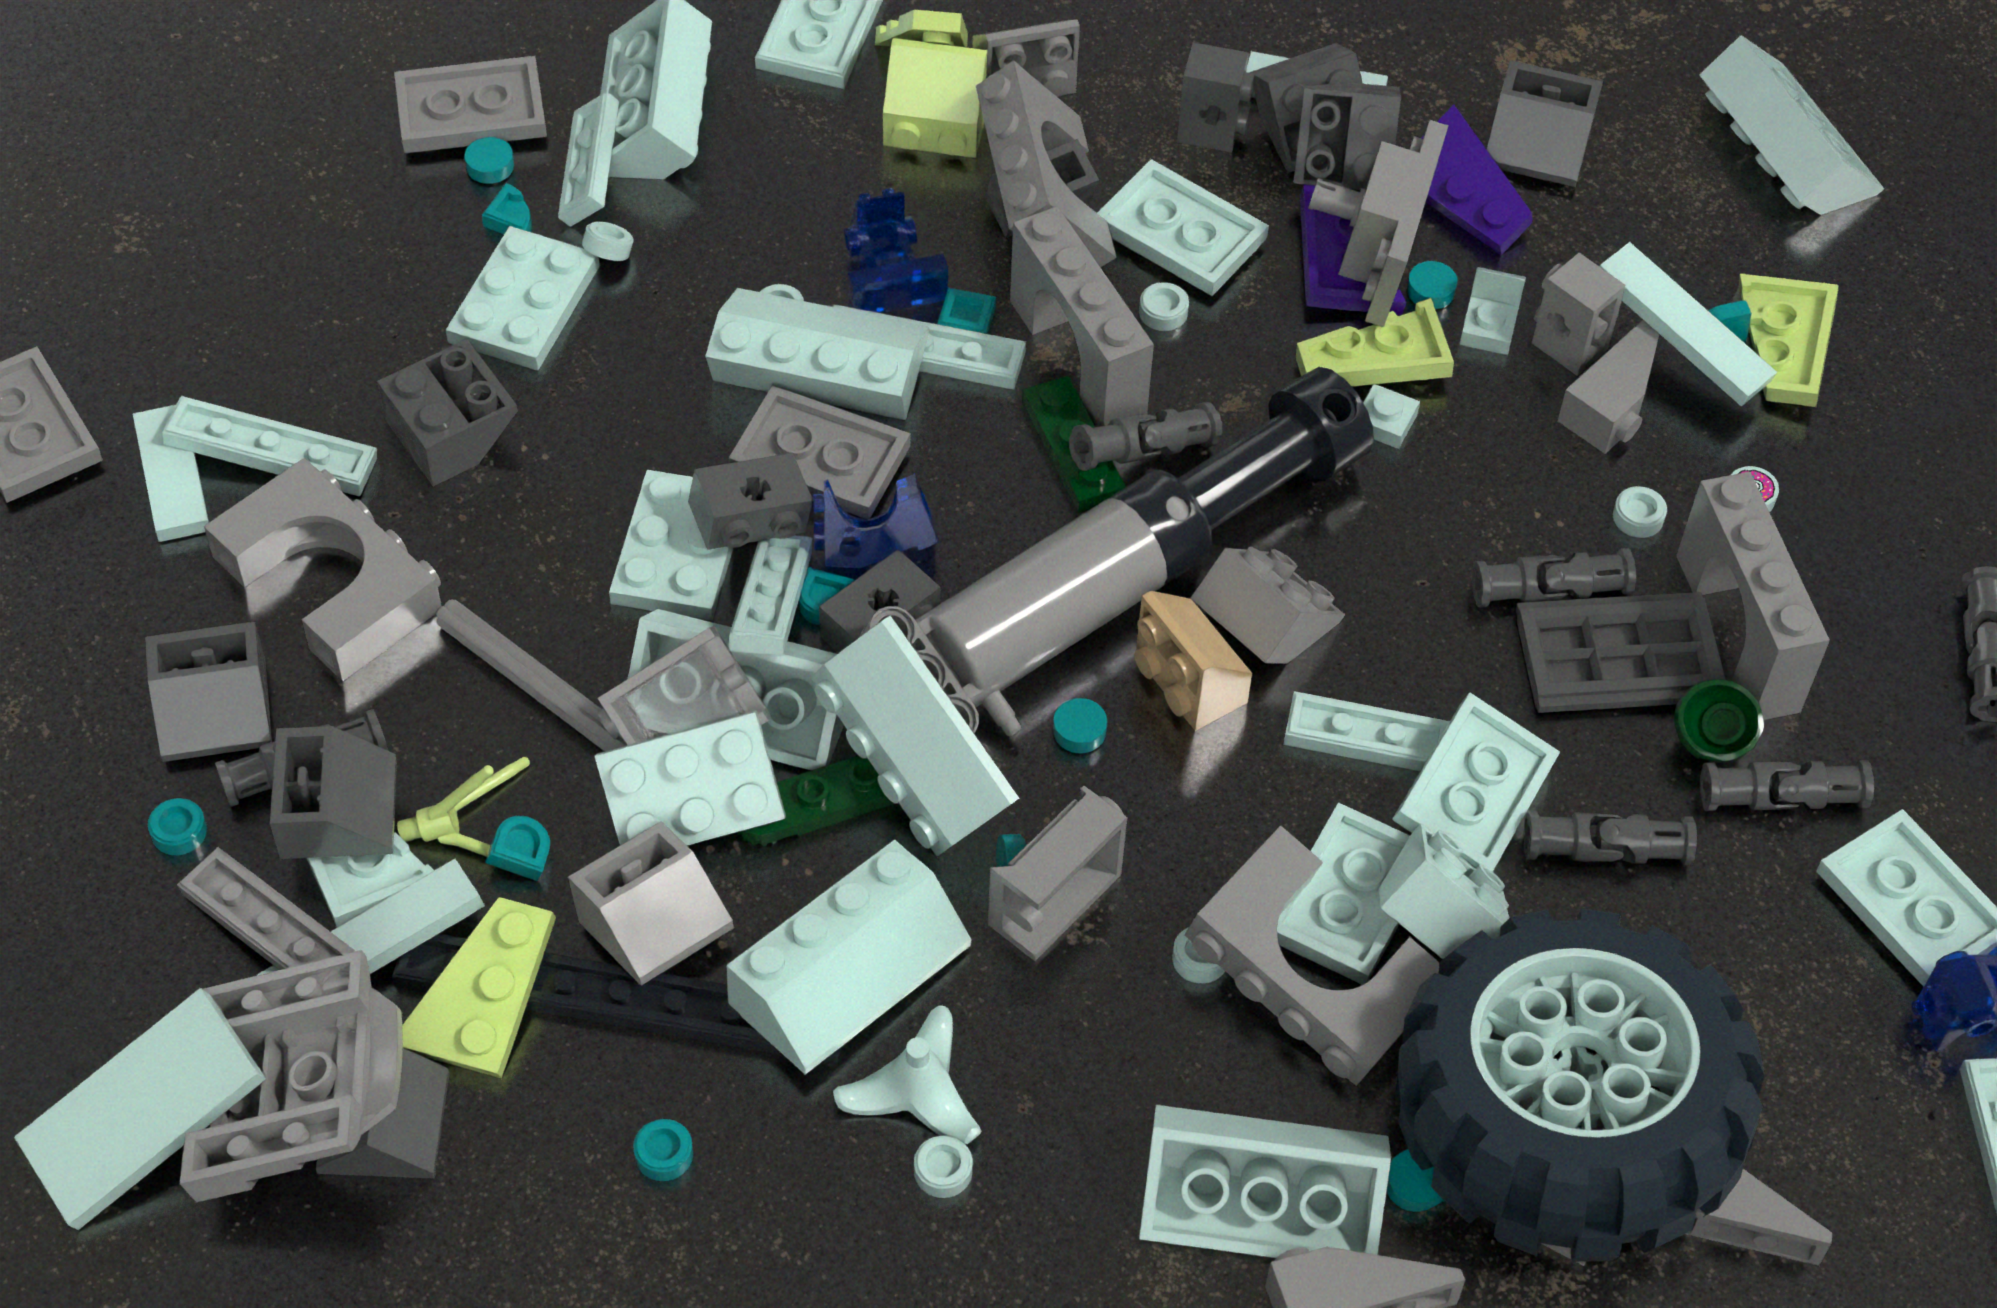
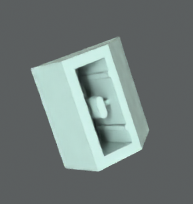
M1420 823L1412 832L1379 887L1380 908L1442 959L1481 930L1492 939L1499 937L1501 925L1509 919L1507 910L1509 905L1502 891L1505 888L1503 882L1486 866L1480 864L1477 868H1474L1460 856L1463 853L1462 848L1447 833L1438 830L1433 834Z

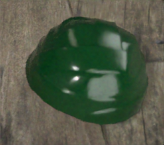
M1713 679L1699 682L1684 693L1675 709L1674 726L1679 741L1692 756L1709 763H1728L1745 757L1754 749L1763 732L1764 720L1759 702L1746 688L1733 681Z

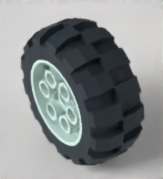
M1580 908L1576 920L1552 921L1547 909L1510 917L1501 925L1500 936L1492 939L1481 930L1439 962L1438 973H1434L1419 986L1404 1018L1402 1046L1399 1048L1395 1093L1401 1100L1398 1123L1412 1159L1422 1171L1434 1167L1431 1187L1469 1224L1481 1215L1495 1223L1494 1236L1498 1242L1535 1256L1538 1254L1540 1243L1570 1248L1571 1262L1612 1261L1620 1256L1623 1243L1636 1241L1644 1253L1693 1230L1697 1209L1704 1212V1216L1719 1209L1741 1179L1746 1155L1752 1149L1762 1109L1759 1095L1765 1073L1758 1038L1749 1022L1741 1021L1744 1008L1735 993L1712 965L1698 971L1690 964L1692 954L1686 943L1653 925L1646 935L1620 927L1621 914ZM1586 1048L1596 1051L1597 1054L1593 1056L1587 1053ZM1560 1052L1559 1060L1553 1059ZM1651 1086L1659 1087L1661 1092L1651 1088ZM1530 1097L1534 1098L1533 1104L1527 1110L1517 1105ZM1599 1118L1601 1119L1606 1129L1591 1130L1592 1128L1597 1127V1121Z

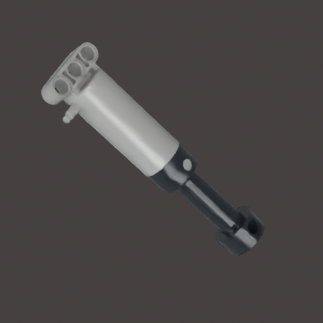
M1317 367L1272 394L1268 404L1269 421L1178 479L1171 473L1161 470L1149 472L917 619H914L905 609L898 606H887L879 609L864 627L860 637L882 620L891 616L972 732H976L979 724V715L976 707L983 704L997 726H1000L1006 735L1011 737L1021 730V725L1015 718V712L1001 694L1002 690L1140 602L1143 594L1160 589L1206 559L1212 548L1211 530L1301 472L1312 478L1325 480L1368 454L1374 444L1373 425L1368 410L1353 387L1332 369Z

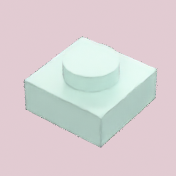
M1374 384L1364 401L1373 425L1374 440L1399 449L1418 414L1420 401Z

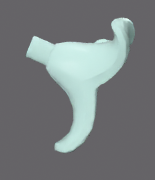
M937 1006L931 1010L916 1037L907 1043L906 1049L893 1061L862 1080L835 1088L833 1094L838 1108L855 1115L870 1116L909 1111L940 1136L954 1137L964 1144H968L975 1139L982 1131L966 1109L949 1077L953 1036V1019L949 1009L945 1006Z

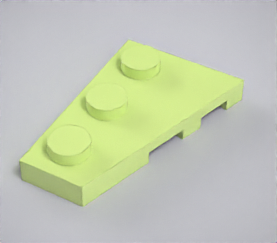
M912 10L899 16V21L890 20L886 26H877L875 45L891 47L892 39L898 38L967 48L968 33L961 13Z
M1740 274L1739 290L1742 301L1746 300L1752 312L1749 332L1754 352L1777 371L1772 381L1763 388L1766 401L1816 407L1837 302L1838 285Z
M1431 298L1416 303V308L1413 312L1397 316L1394 311L1389 312L1384 327L1374 324L1358 330L1357 328L1347 326L1297 343L1296 361L1301 376L1317 367L1332 369L1351 386L1452 377L1454 366L1451 352Z
M498 897L402 1025L403 1048L426 1058L502 1079L556 919L554 913Z

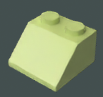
M893 38L883 108V146L976 158L984 125L976 85L986 79L987 50Z

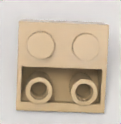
M1155 591L1143 594L1140 618L1137 622L1138 637L1136 651L1134 652L1135 661L1141 673L1148 679L1153 678L1164 691L1167 704L1173 713L1179 717L1183 715L1192 728L1197 731L1247 704L1252 672L1192 599Z

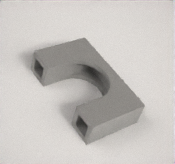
M1013 60L976 85L1009 229L1013 231V222L1058 206L1101 268L1117 258L1108 222L1081 201L1066 186L1047 155V151L1075 139L1079 140L1085 153L1089 151L1081 118Z
M1058 206L1013 222L1010 302L1032 335L1069 321L1078 345L1081 361L1079 396L1095 428L1107 426L1115 418L1147 414L1154 344Z
M305 457L204 526L213 558L244 588L291 555L310 548H337L347 551L361 560L363 566L355 580L343 591L302 619L310 651L342 681L433 617L439 607L442 606L438 590L441 581L433 567L425 560L417 562L407 552L405 544L394 531L388 529L385 532L375 523L369 509L360 500L356 499L352 502L342 492L339 483L329 471L324 469L320 472Z
M1751 472L1703 480L1700 482L1676 555L1692 592H1701L1702 595L1735 588L1740 589L1746 619V638L1732 681L1746 688L1757 699L1762 709L1763 720L1801 713L1830 639Z
M1280 825L1200 910L1184 936L1192 942L1194 950L1201 958L1209 963L1219 965L1235 979V984L1243 995L1252 1001L1261 1002L1276 1015L1281 1027L1289 1035L1296 1039L1304 1040L1321 1055L1325 1066L1332 1073L1341 1078L1349 1079L1357 1086L1403 1034L1404 1018L1417 990L1430 976L1438 973L1439 962L1409 937L1370 981L1354 989L1340 991L1324 989L1300 977L1289 966L1281 952L1277 937L1278 920L1280 914L1310 883L1323 862Z

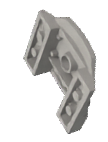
M362 950L203 989L210 994L266 1080L213 1121L210 1128L185 1133L180 1185L196 1202L252 1190L259 1178L301 1169L305 1162L353 1151L363 1133L396 1109L402 1070V1012L397 1005L371 987L367 957Z

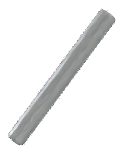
M451 599L444 606L439 607L436 613L438 617L436 622L439 627L606 752L628 746L622 736L613 739L597 714L601 710L599 706L460 602Z

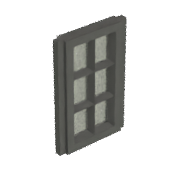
M1701 592L1517 603L1516 605L1517 625L1533 699L1538 713L1678 704L1684 693L1699 682L1713 679L1726 680L1706 601L1702 597Z

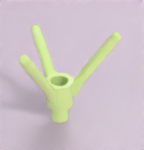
M522 757L493 774V768L486 765L438 804L417 810L415 817L398 821L399 836L405 842L418 838H423L425 842L438 839L441 844L458 846L487 857L491 845L459 834L457 811L528 767L530 764L529 759Z

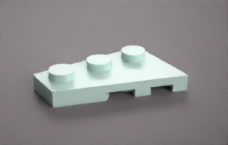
M396 832L394 833L393 854L307 858L337 928L435 871L429 864L424 865L410 851L409 845Z

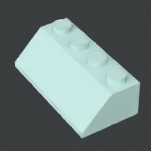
M656 0L609 35L601 94L610 93L619 100L608 177L665 179L678 169L689 166L698 153L697 140L699 124L703 114L701 107L703 91L707 81L705 75L708 53L711 48L712 20L684 0Z
M1742 35L1699 74L1710 88L1706 93L1709 101L1723 114L1727 111L1735 120L1730 125L1732 130L1747 145L1753 142L1760 151L1755 156L1756 160L1771 176L1779 175L1785 183L1780 189L1781 192L1796 208L1801 209L1805 205L1816 213L1823 215L1874 197L1884 189L1784 64Z
M737 288L718 311L705 357L713 381L766 392L773 385L825 404L906 420L930 330L928 326Z
M661 609L650 612L639 619L628 679L712 626L716 627L729 648L731 627ZM788 641L783 656L731 651L772 715L769 721L761 725L770 760L808 770H815L829 765L844 724L836 713L828 712L819 702L814 690L816 684L811 677L837 654ZM700 651L627 696L648 729L668 734L740 715Z
M891 616L882 620L826 662L811 677L816 684L814 690L819 702L828 712L837 714L847 728L846 737L852 749L860 757L868 758L879 774L878 783L883 793L890 801L896 804L899 803L911 819L909 823L910 829L917 841L923 847L931 848L936 856H939L1019 799Z
M893 840L726 965L728 1003L804 1074H807L971 946V938L935 874L896 840Z
M1156 1105L1139 1239L1277 1258L1288 1250L1305 1247L1309 1251L1333 1247L1377 1255L1391 1162L1389 1137Z

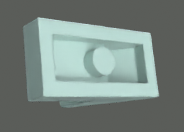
M1481 267L1477 268L1460 345L1508 355L1526 277Z

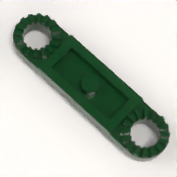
M857 755L777 782L786 814L785 819L768 825L738 831L737 833L742 836L744 841H750L751 845L756 846L758 843L762 846H767V843L770 842L773 845L777 843V840H782L795 834L800 836L895 803L890 801L883 793L878 783L879 774L868 758H862Z

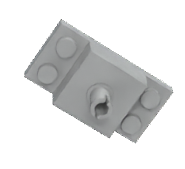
M1430 120L1424 138L1414 136L1410 149L1382 141L1366 189L1361 188L1360 192L1325 182L1320 178L1317 180L1308 209H1315L1350 220L1349 226L1353 227L1338 275L1366 283L1362 299L1371 302L1365 319L1366 322L1382 327L1385 325L1410 255L1448 125Z

